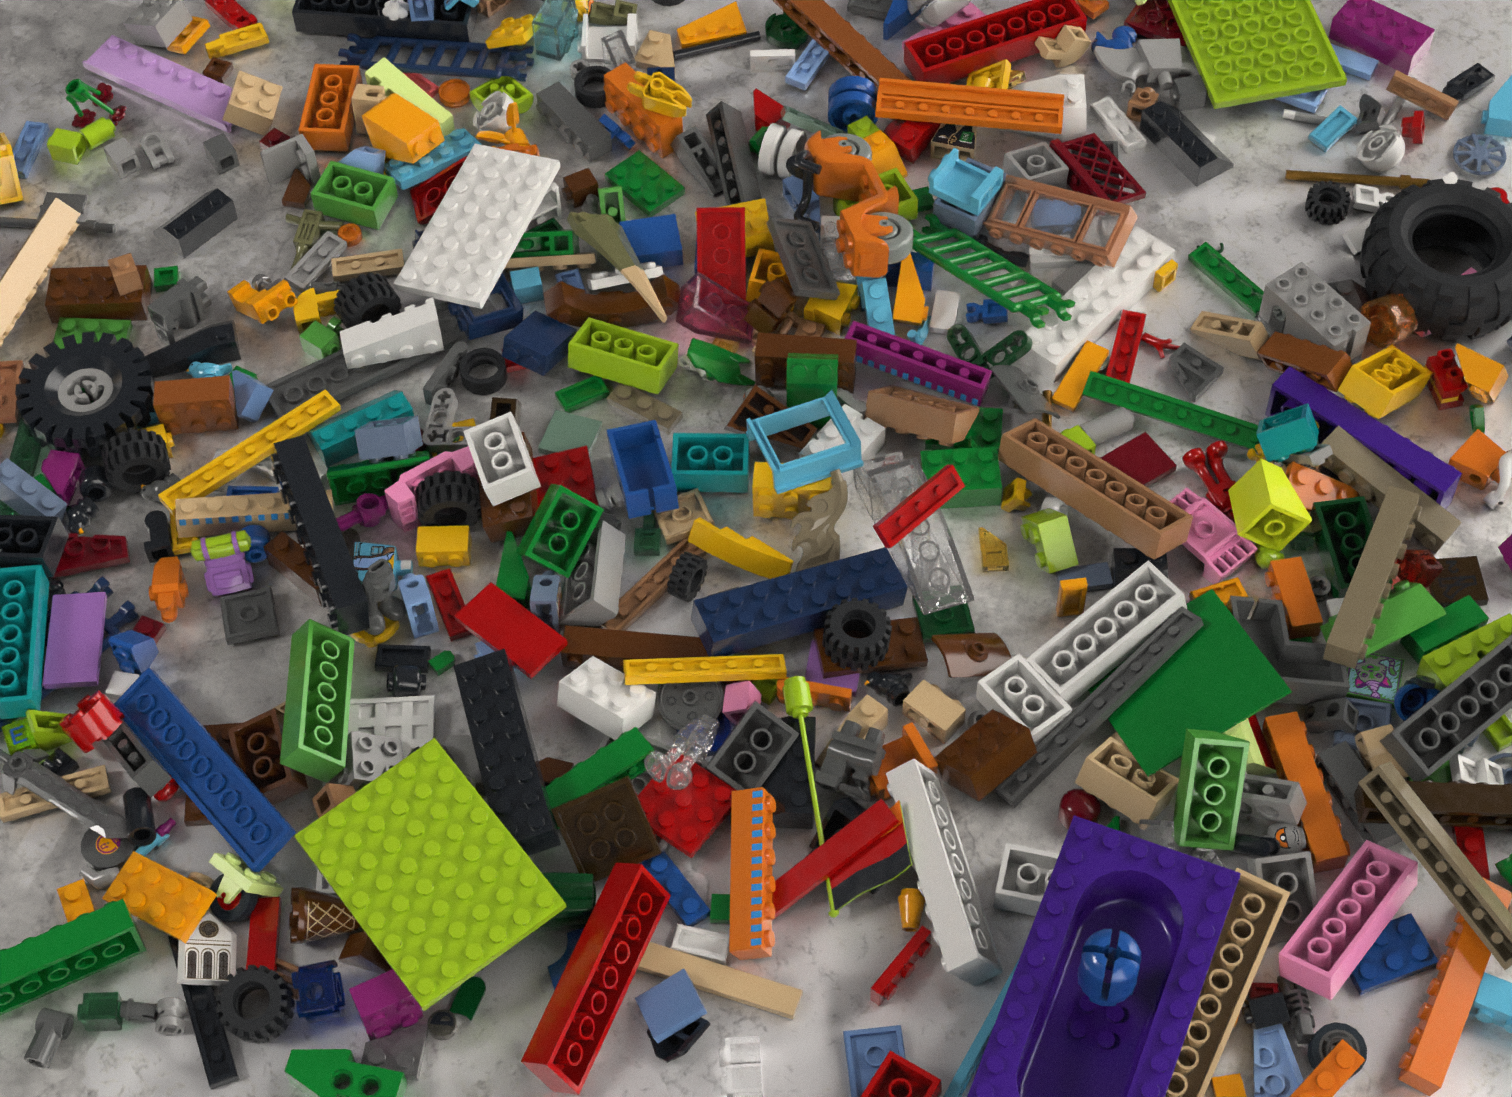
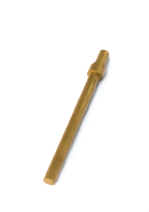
M1286 170L1285 179L1399 186V189H1405L1413 184L1421 188L1423 184L1427 183V180H1430L1411 178V175L1392 177Z

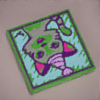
M1371 653L1365 656L1364 660H1358L1355 669L1347 667L1350 688L1346 697L1390 703L1392 708L1395 709L1394 696L1401 685L1405 659Z

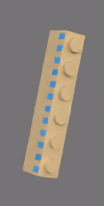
M332 489L325 490L333 510ZM280 493L175 499L176 525L179 538L223 535L235 530L240 531L248 525L263 526L268 532L297 530L296 525H292L288 515L289 506L288 504L284 505Z

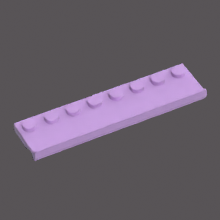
M111 35L87 61L84 60L82 62L84 68L227 133L232 131L231 126L233 124L222 120L232 89L227 85L114 35Z

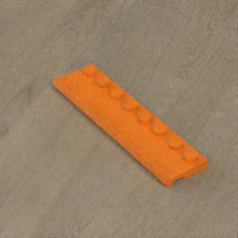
M880 78L875 117L1061 134L1064 94Z

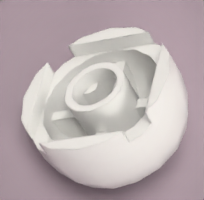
M496 91L490 94L481 103L484 106L481 112L476 111L473 125L479 131H494L505 134L508 130L512 129V126L507 125L506 112L508 105L514 102L513 99L505 92Z
M1392 125L1379 126L1381 130L1375 133L1372 130L1369 131L1356 147L1358 152L1357 158L1371 171L1385 172L1391 170L1398 165L1404 156V140L1396 127Z

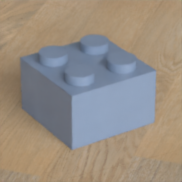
M418 415L370 421L354 430L360 460L369 459V463L384 461V458L393 456V460L405 459L409 457L408 455L416 453V449L423 445Z

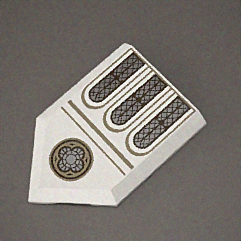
M209 909L186 944L180 940L178 941L177 984L220 986L221 983L226 985L229 982L226 977L230 973L233 976L236 975L237 934Z

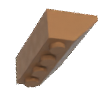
M890 385L868 391L864 420L868 417L885 428H895L894 431L896 433L917 434L916 438L935 439L939 440L938 444L953 446L954 443L965 439L980 408Z

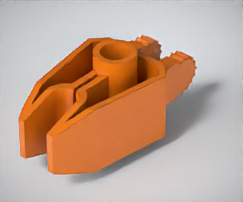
M177 556L159 559L154 565L152 585L149 586L150 601H155L157 610L161 611L162 621L170 623L177 619L178 608L185 607V598L189 596L188 585Z

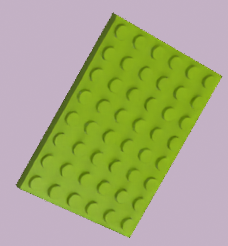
M1168 0L1198 73L1203 79L1214 109L1346 85L1347 77L1311 0Z
M435 738L294 835L299 845L423 1011H426L567 907L564 900Z

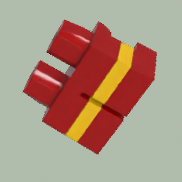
M1450 348L1439 350L1437 355L1428 357L1425 367L1433 372L1426 385L1429 391H1431L1439 411L1463 406L1464 398L1461 393L1468 388L1463 371L1458 367L1454 358L1455 355Z

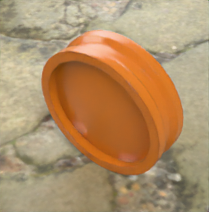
M450 79L443 82L439 87L440 102L446 107L459 108L470 101V86L464 80Z

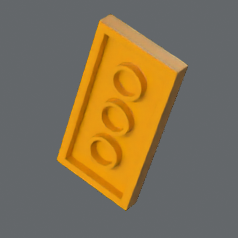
M133 851L102 899L107 903L124 899L132 916L186 944L217 894Z

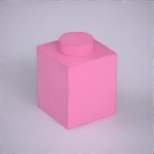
M738 681L737 683L727 684L722 713L736 726L754 701L761 704L762 694L750 681Z

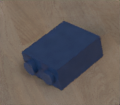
M535 310L504 337L502 357L544 376L568 354V343L575 336L577 329Z

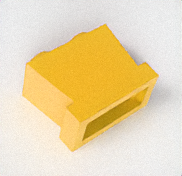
M836 282L840 292L838 298L830 300L810 297L804 308V319L824 324L825 329L840 336L844 327L847 328L852 317L851 313L853 309L857 310L860 296H858V285Z

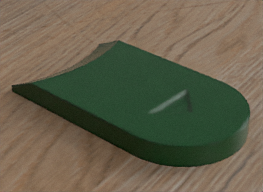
M471 977L462 983L448 1013L460 1014L472 1021L486 993L485 982L479 977Z

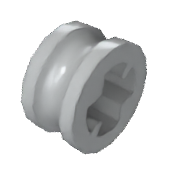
M582 59L573 61L570 64L571 78L574 80L577 73L580 72L579 70L590 67V64Z
M1323 576L1311 577L1309 581L1316 602L1325 601L1331 589L1329 580ZM1321 587L1322 590L1315 591L1314 588Z

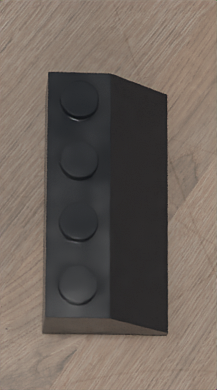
M1159 101L1142 110L1140 130L1196 187L1233 168L1234 164L1177 107Z

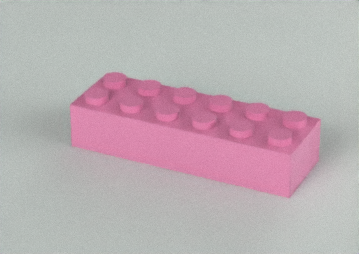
M1366 840L1280 951L1279 976L1332 1000L1417 886L1418 862Z

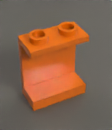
M913 722L903 726L901 738L882 746L886 754L884 759H882L878 775H872L868 778L870 781L871 796L874 795L877 801L881 798L884 801L891 799L892 797L887 789L889 782L886 773L912 759H916L936 774L938 773V764Z

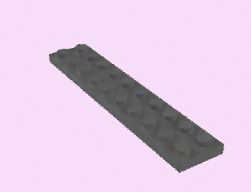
M488 299L482 309L469 306L474 317L496 311ZM444 302L436 306L444 346L443 351L347 369L342 349L266 384V386L274 390L268 403L279 419L325 389L336 401H339L451 349L458 341L466 342L468 338L464 332L459 330L456 317L451 316L448 303Z

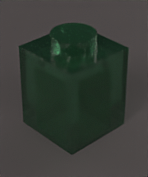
M119 992L83 994V1002L78 1005L77 1017L82 1022L86 1031L122 1030L123 1018L120 1017V1008L123 1000Z

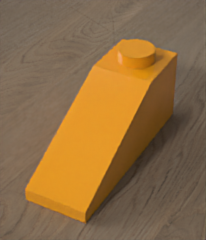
M910 253L900 263L892 319L896 323L920 326L922 320H927L929 306H924L925 297Z

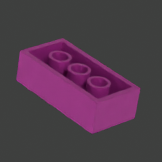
M1348 0L1333 17L1328 38L1409 75L1430 50L1435 29L1373 0Z

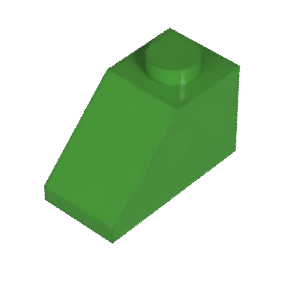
M622 186L598 188L601 214L612 216L618 224L621 221H626Z

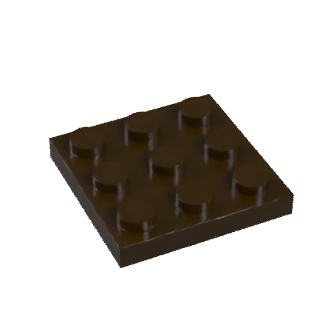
M629 775L551 809L578 872L593 874L594 882L608 877L615 863L638 864L662 853Z

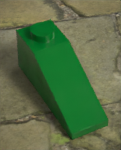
M572 229L524 232L510 258L574 255L580 253L579 236Z
M507 531L496 586L528 610L532 589L529 575L521 555L515 553L518 546L511 531Z

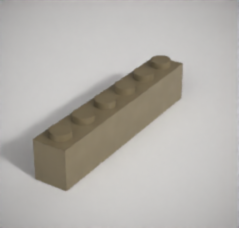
M1339 425L1321 443L1330 445L1333 455L1325 458V462L1321 465L1332 471L1342 482L1350 485L1360 496H1364L1366 500L1370 501L1379 510L1389 485L1420 494L1418 505L1422 506L1418 521H1412V525H1415L1412 535L1424 547L1432 550L1434 553L1439 551L1462 523Z

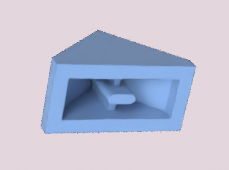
M234 370L232 371L237 416L253 423L257 422L274 390L254 377Z

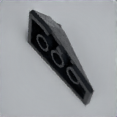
M234 320L206 326L146 355L145 358L148 360L154 378L184 372L195 361L222 364L241 360Z

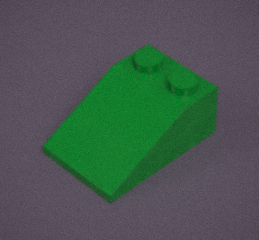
M788 353L786 407L791 408L825 397L831 390L837 398L839 354ZM827 416L809 423L817 429H822L831 417Z

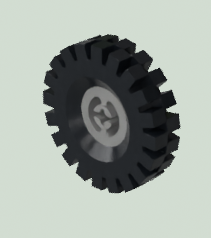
M82 332V341L77 344L75 336L72 334L62 338L65 347L63 349H60L54 341L43 347L47 358L36 353L28 361L31 369H22L19 375L21 384H16L15 395L18 399L16 403L30 436L33 435L35 442L44 448L47 445L49 450L64 451L66 449L67 452L77 453L80 457H82L84 448H87L89 456L94 457L102 455V444L110 441V438L113 436H118L121 432H129L133 429L138 430L137 426L147 427L151 421L149 412H155L153 406L155 379L144 353L138 347L134 348L131 341L122 337L117 342L115 334L103 332L98 341L95 332ZM84 387L86 393H82L81 388Z

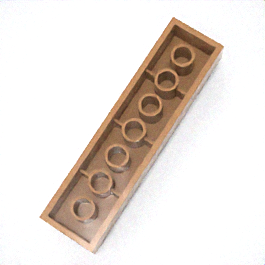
M1034 418L1002 434L998 452L999 461L1026 477L1027 480L1037 484L1046 492L1062 500L1066 505L1073 507L1085 517L1098 523L1105 530L1112 532L1126 543L1137 548L1146 556L1155 560L1187 541L1193 520L1191 514L1038 419Z

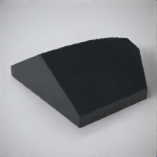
M701 1017L660 1043L654 1040L649 1029L647 1030V1035L650 1038L656 1057L668 1063L685 1055L711 1024L708 1020Z

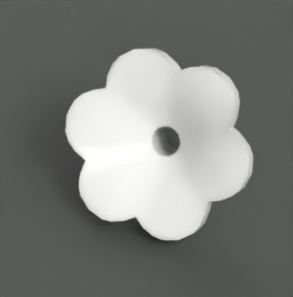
M390 0L384 4L385 8H383L382 13L384 16H389L390 20H397L408 16L409 6L407 2L403 0Z

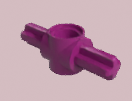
M371 493L359 496L357 504L352 506L351 512L336 518L340 530L344 531L357 524L368 528L377 526L381 521V517L385 516L386 510L389 509L386 494L381 497Z

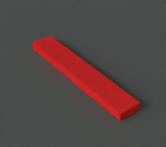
M882 798L775 880L776 887L775 891L772 892V903L775 907L774 919L899 823V820Z

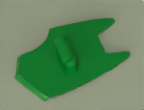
M692 338L687 357L695 368L706 372L707 380L713 381L716 379L718 383L739 386H754L756 384L752 379L742 375L739 364H749L751 362L749 359L711 343Z

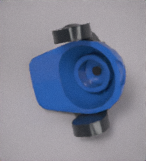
M1416 675V677L1406 680L1404 686L1397 690L1394 696V707L1403 721L1441 691L1435 689L1436 681L1433 678Z

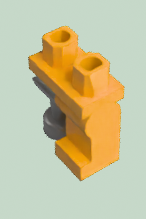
M258 274L253 278L252 288L249 282L243 280L227 291L236 311L255 320L258 319L261 324L268 320L273 321L279 317V313L287 307L291 308L298 303L288 281L278 278L272 282L264 274Z

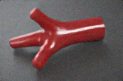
M1146 332L1141 338L1142 342L1156 348L1160 359L1165 358L1163 349L1177 350L1180 347L1171 344V338L1159 339Z

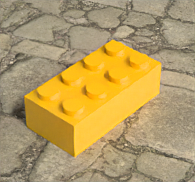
M1391 345L1353 365L1338 391L1344 395L1347 401L1356 403L1364 408V411L1369 416L1380 419L1419 397L1433 372Z

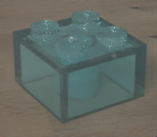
M545 0L532 21L536 55L561 61L565 53L569 52L572 41L579 35L578 9H576L575 0Z

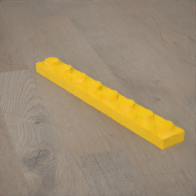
M326 389L158 494L159 500L173 516H176L175 499L206 497L273 454V443L302 436L341 411L340 404Z

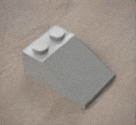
M1310 851L1247 858L1250 874L1291 892L1269 944L1288 942L1318 903Z

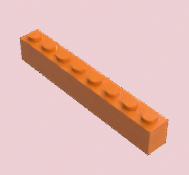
M1482 877L1508 910L1512 899V892ZM1459 911L1454 918V922L1457 923L1455 931L1452 930L1445 942V945L1448 947L1446 954L1440 957L1436 965V969L1439 970L1437 978H1434L1428 986L1427 994L1430 995L1428 1001L1423 1003L1418 1012L1417 1018L1420 1019L1418 1027H1415L1409 1035L1408 1043L1411 1044L1409 1051L1403 1054L1398 1064V1067L1401 1068L1398 1080L1428 1096H1431L1442 1087L1491 956V952Z

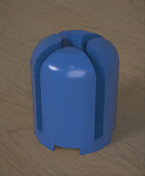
M1102 929L1094 932L1086 939L1083 945L1077 972L1078 985L1080 984L1082 991L1089 997L1091 1002L1101 1006H1116V1003L1124 1001L1133 994L1137 984L1141 963V950L1137 942L1128 933L1121 930L1116 949L1109 947L1112 929ZM1105 970H1109L1112 973L1110 983L1103 982Z

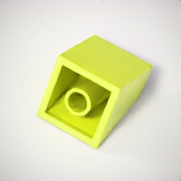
M1260 459L1228 490L1237 534L1266 548L1280 552L1312 522L1311 516L1282 468L1266 460Z

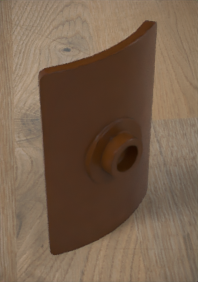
M996 633L932 635L931 638L944 658L950 678L986 676L1012 658L1006 644Z

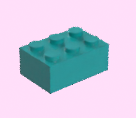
M673 433L671 471L677 492H688L698 488L699 492L748 493L750 443L746 434Z

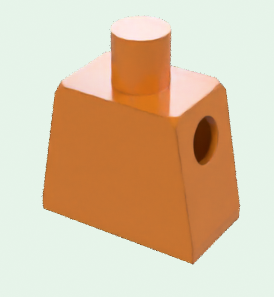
M1477 429L1450 458L1448 465H1452L1462 473L1460 481L1479 490H1485L1492 481L1499 484V459L1506 452Z

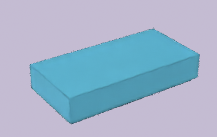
M1339 105L1309 134L1308 139L1326 153L1357 123L1358 119Z

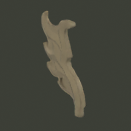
M840 468L830 471L834 483L832 488L828 492L813 496L806 503L807 507H810L811 510L798 513L791 520L790 528H794L797 524L801 525V529L795 536L791 546L792 551H795L798 546L803 551L801 559L797 564L796 572L840 560V536L835 532L834 526L844 512L848 501L846 480H843Z

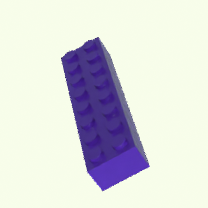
M1290 366L1272 384L1265 412L1267 417L1308 403L1314 419L1319 424V444L1339 425L1443 508L1446 509L1452 503L1462 474L1452 465L1446 464L1431 452L1425 451L1410 439L1401 436L1389 426L1380 423L1365 411L1359 410L1344 398L1335 395L1323 385L1314 382L1306 377L1305 374Z

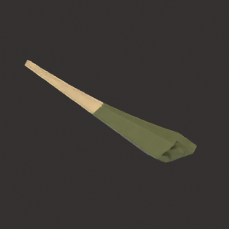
M569 212L567 221L574 233L596 249L620 271L640 293L659 319L665 323L667 316L622 226L615 222L612 216L608 214L598 215L587 212Z

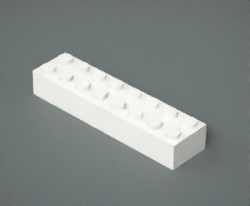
M1136 226L1132 229L1115 267L1107 265L1099 267L1095 265L1061 297L1063 300L1070 299L1076 302L1074 307L1066 308V311L1072 315L1071 320L1062 321L1057 316L1056 311L1050 308L1049 313L1040 318L1046 323L1045 327L1037 329L1032 325L1025 332L1032 339V348L1018 360L1052 383H1055L1070 369L1087 340L1095 344L1120 320L1122 310L1129 311L1153 287L1155 272L1171 259L1174 260L1175 249ZM1020 339V340L1018 341V344H1019L1018 346H1021V345H1022V343H1021L1022 339Z
M912 759L886 773L889 782L887 789L895 803L898 800L901 802L908 846L911 852L912 867L917 872L919 881H917L918 889L925 897L927 904L925 912L935 929L933 931L934 940L940 947L943 955L941 957L942 966L947 973H951L960 980L975 986L1002 973L1003 970L940 776L916 759Z

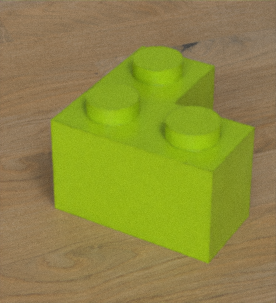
M1047 508L1021 517V534L1025 540L1036 546L1035 561L1041 570L1051 574L1079 565L1067 515Z

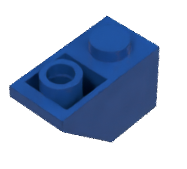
M133 630L111 636L108 640L119 668L126 673L139 674L140 676L151 666L159 653L154 638Z

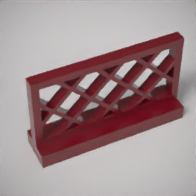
M1095 133L1063 143L1059 139L1051 140L1049 146L1069 168L1067 184L1073 191L1110 200V198L1106 194L1113 195L1118 198L1111 201L1123 204L1145 198L1146 191ZM1092 142L1097 149L1083 145ZM1068 149L1079 151L1078 155L1072 154ZM1081 152L1095 156L1094 160L1082 157ZM1097 157L1107 159L1110 164L1096 161ZM1081 164L1092 166L1091 170L1084 169ZM1094 167L1108 171L1107 175L1093 171ZM1110 172L1120 174L1123 179L1109 176ZM1094 179L1104 181L1105 183L1104 185L1097 184ZM1107 182L1121 186L1120 190L1107 187ZM1123 187L1132 189L1135 193L1125 192ZM1101 211L1100 213L1096 214L1095 217H1104L1106 215V212Z

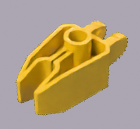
M636 71L633 76L634 79L645 87L633 82H629L626 87L630 93L642 99L644 109L662 115L685 117L686 107H692V98L687 91L661 72H655L650 76Z

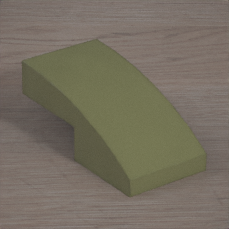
M616 0L614 6L594 1L589 23L627 25L628 14H636L638 4Z

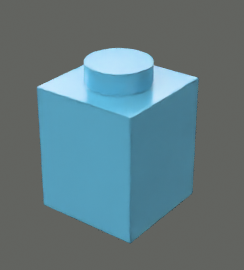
M538 267L510 271L511 281L508 283L521 304L544 300Z

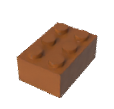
M230 375L155 381L153 406L159 423L164 424L166 433L171 432L172 435L228 431L239 428L235 392Z

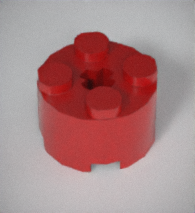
M98 690L92 696L88 694L76 705L79 709L73 715L71 713L67 714L59 722V725L62 727V731L84 753H88L95 749L92 743L102 739L105 741L122 724L121 719L125 715L104 693Z

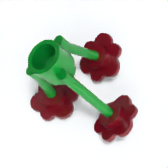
M74 79L68 83L65 89L68 95L66 100L71 103L77 112L72 121L74 128L79 127L82 129L95 121L94 117L96 116V113L89 109L81 111L76 102L84 103L90 99L94 106H99L109 113V119L113 122L114 126H117L119 121L124 118L127 107L120 105L112 110L107 106V102H111L113 99L112 86L106 85L103 82L95 89L80 79Z

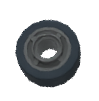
M1334 1022L1324 1025L1313 1035L1308 1044L1307 1056L1311 1067L1315 1069L1329 1054L1331 1046H1336L1343 1039L1365 1059L1362 1065L1350 1077L1352 1078L1362 1069L1367 1060V1047L1364 1038L1357 1029L1345 1023Z

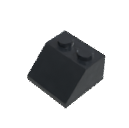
M1114 548L1111 561L1113 588L1148 560L1168 578L1167 553L1154 560L1137 548Z

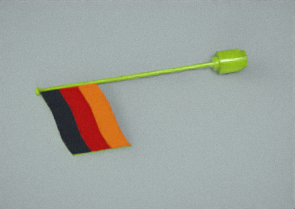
M794 676L784 681L782 690L786 713L795 719H799L819 845L821 846L825 841L804 718L813 710L810 686L806 682L805 677ZM900 800L890 807L899 823L825 880L830 905L828 915L830 917H837L839 915L838 910L858 896L894 880L912 866Z

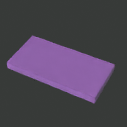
M106 592L53 595L43 676V686L45 689L98 686L107 606Z

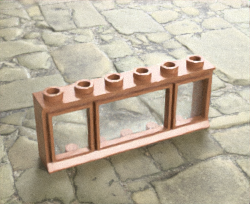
M1006 174L1005 183L983 225L989 231L988 234L995 239L1006 238L1017 245L1024 243L1036 250L1047 249L1058 256L1066 254L1077 261H1091L1099 267H1104L1105 265L1115 267L1138 216L1131 205Z

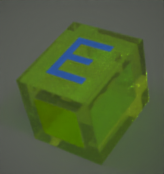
M27 718L12 721L10 724L1 727L11 756L15 752H23L24 749H40L32 734Z

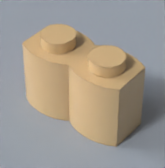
M1391 724L1366 730L1355 736L1356 746L1366 770L1371 772L1379 765L1391 762L1404 779L1409 777L1380 742L1382 738L1394 730Z

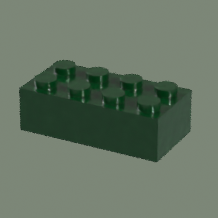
M1364 496L1314 502L1310 514L1312 522L1310 526L1326 577L1331 584L1333 599L1345 597L1374 525Z

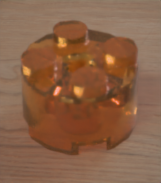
M1392 293L1366 302L1360 308L1362 310L1361 314L1371 322L1366 343L1371 342L1378 349L1387 348L1406 340L1417 329L1418 321L1415 318L1414 310L1403 294L1397 295Z

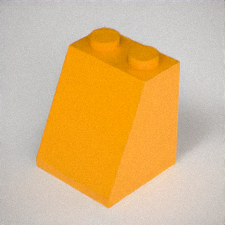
M392 93L361 115L372 146L385 150V158L414 164L445 141L437 119L396 93Z

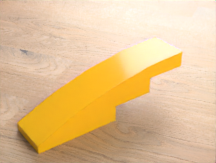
M701 517L694 520L688 542L736 567L768 579L790 574L794 562L754 536L746 539L728 527L719 529Z

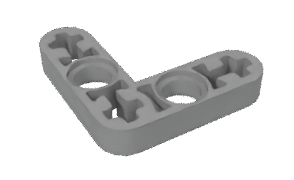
M450 388L438 390L432 400L422 440L430 452H454L467 447L468 443L463 431L475 427H452L458 399ZM439 417H446L442 423H435ZM464 436L461 442L453 443L456 437Z

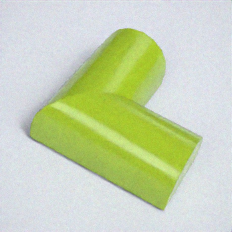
M501 76L500 79H490L469 92L472 104L480 112L484 108L481 103L496 91L505 92L518 105L519 114L527 112L534 100L533 94L513 77Z

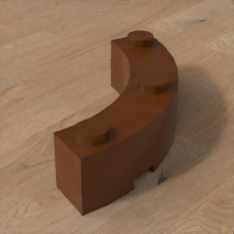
M664 274L650 281L666 316L672 315L683 307L678 283ZM560 281L543 293L547 316L576 327H582L588 317L623 328L639 326L659 319L638 291L625 293L622 290L605 291L593 295L586 294L584 289L576 288Z

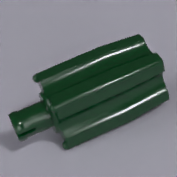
M568 872L542 873L564 900L567 907L534 932L584 928L596 905V887L593 874Z

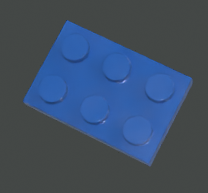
M1410 913L1393 919L1388 923L1349 977L1359 995L1435 968L1438 959L1413 915Z

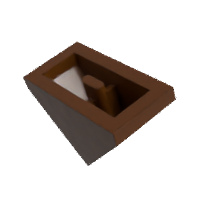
M365 932L348 936L338 959L339 962L379 974L392 970Z

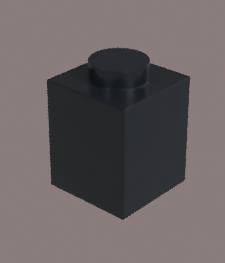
M1277 991L1244 1001L1246 1007H1242L1243 1018L1246 1025L1251 1024L1252 1029H1260L1290 1021L1283 992Z

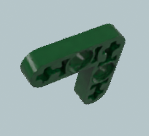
M955 324L947 332L948 342L958 359L990 370L987 362L992 366L1013 364L1031 350L1033 343L1032 339L1024 331L1017 330L983 353L972 333L964 325ZM960 332L962 339L965 341L964 343L958 340L957 334ZM1020 339H1022V341H1021L1022 345H1021V346H1018V345H1019V344H1018V341H1019ZM973 348L975 350L974 355L969 359H965L966 351ZM1000 352H1005L1004 359L996 363V355Z

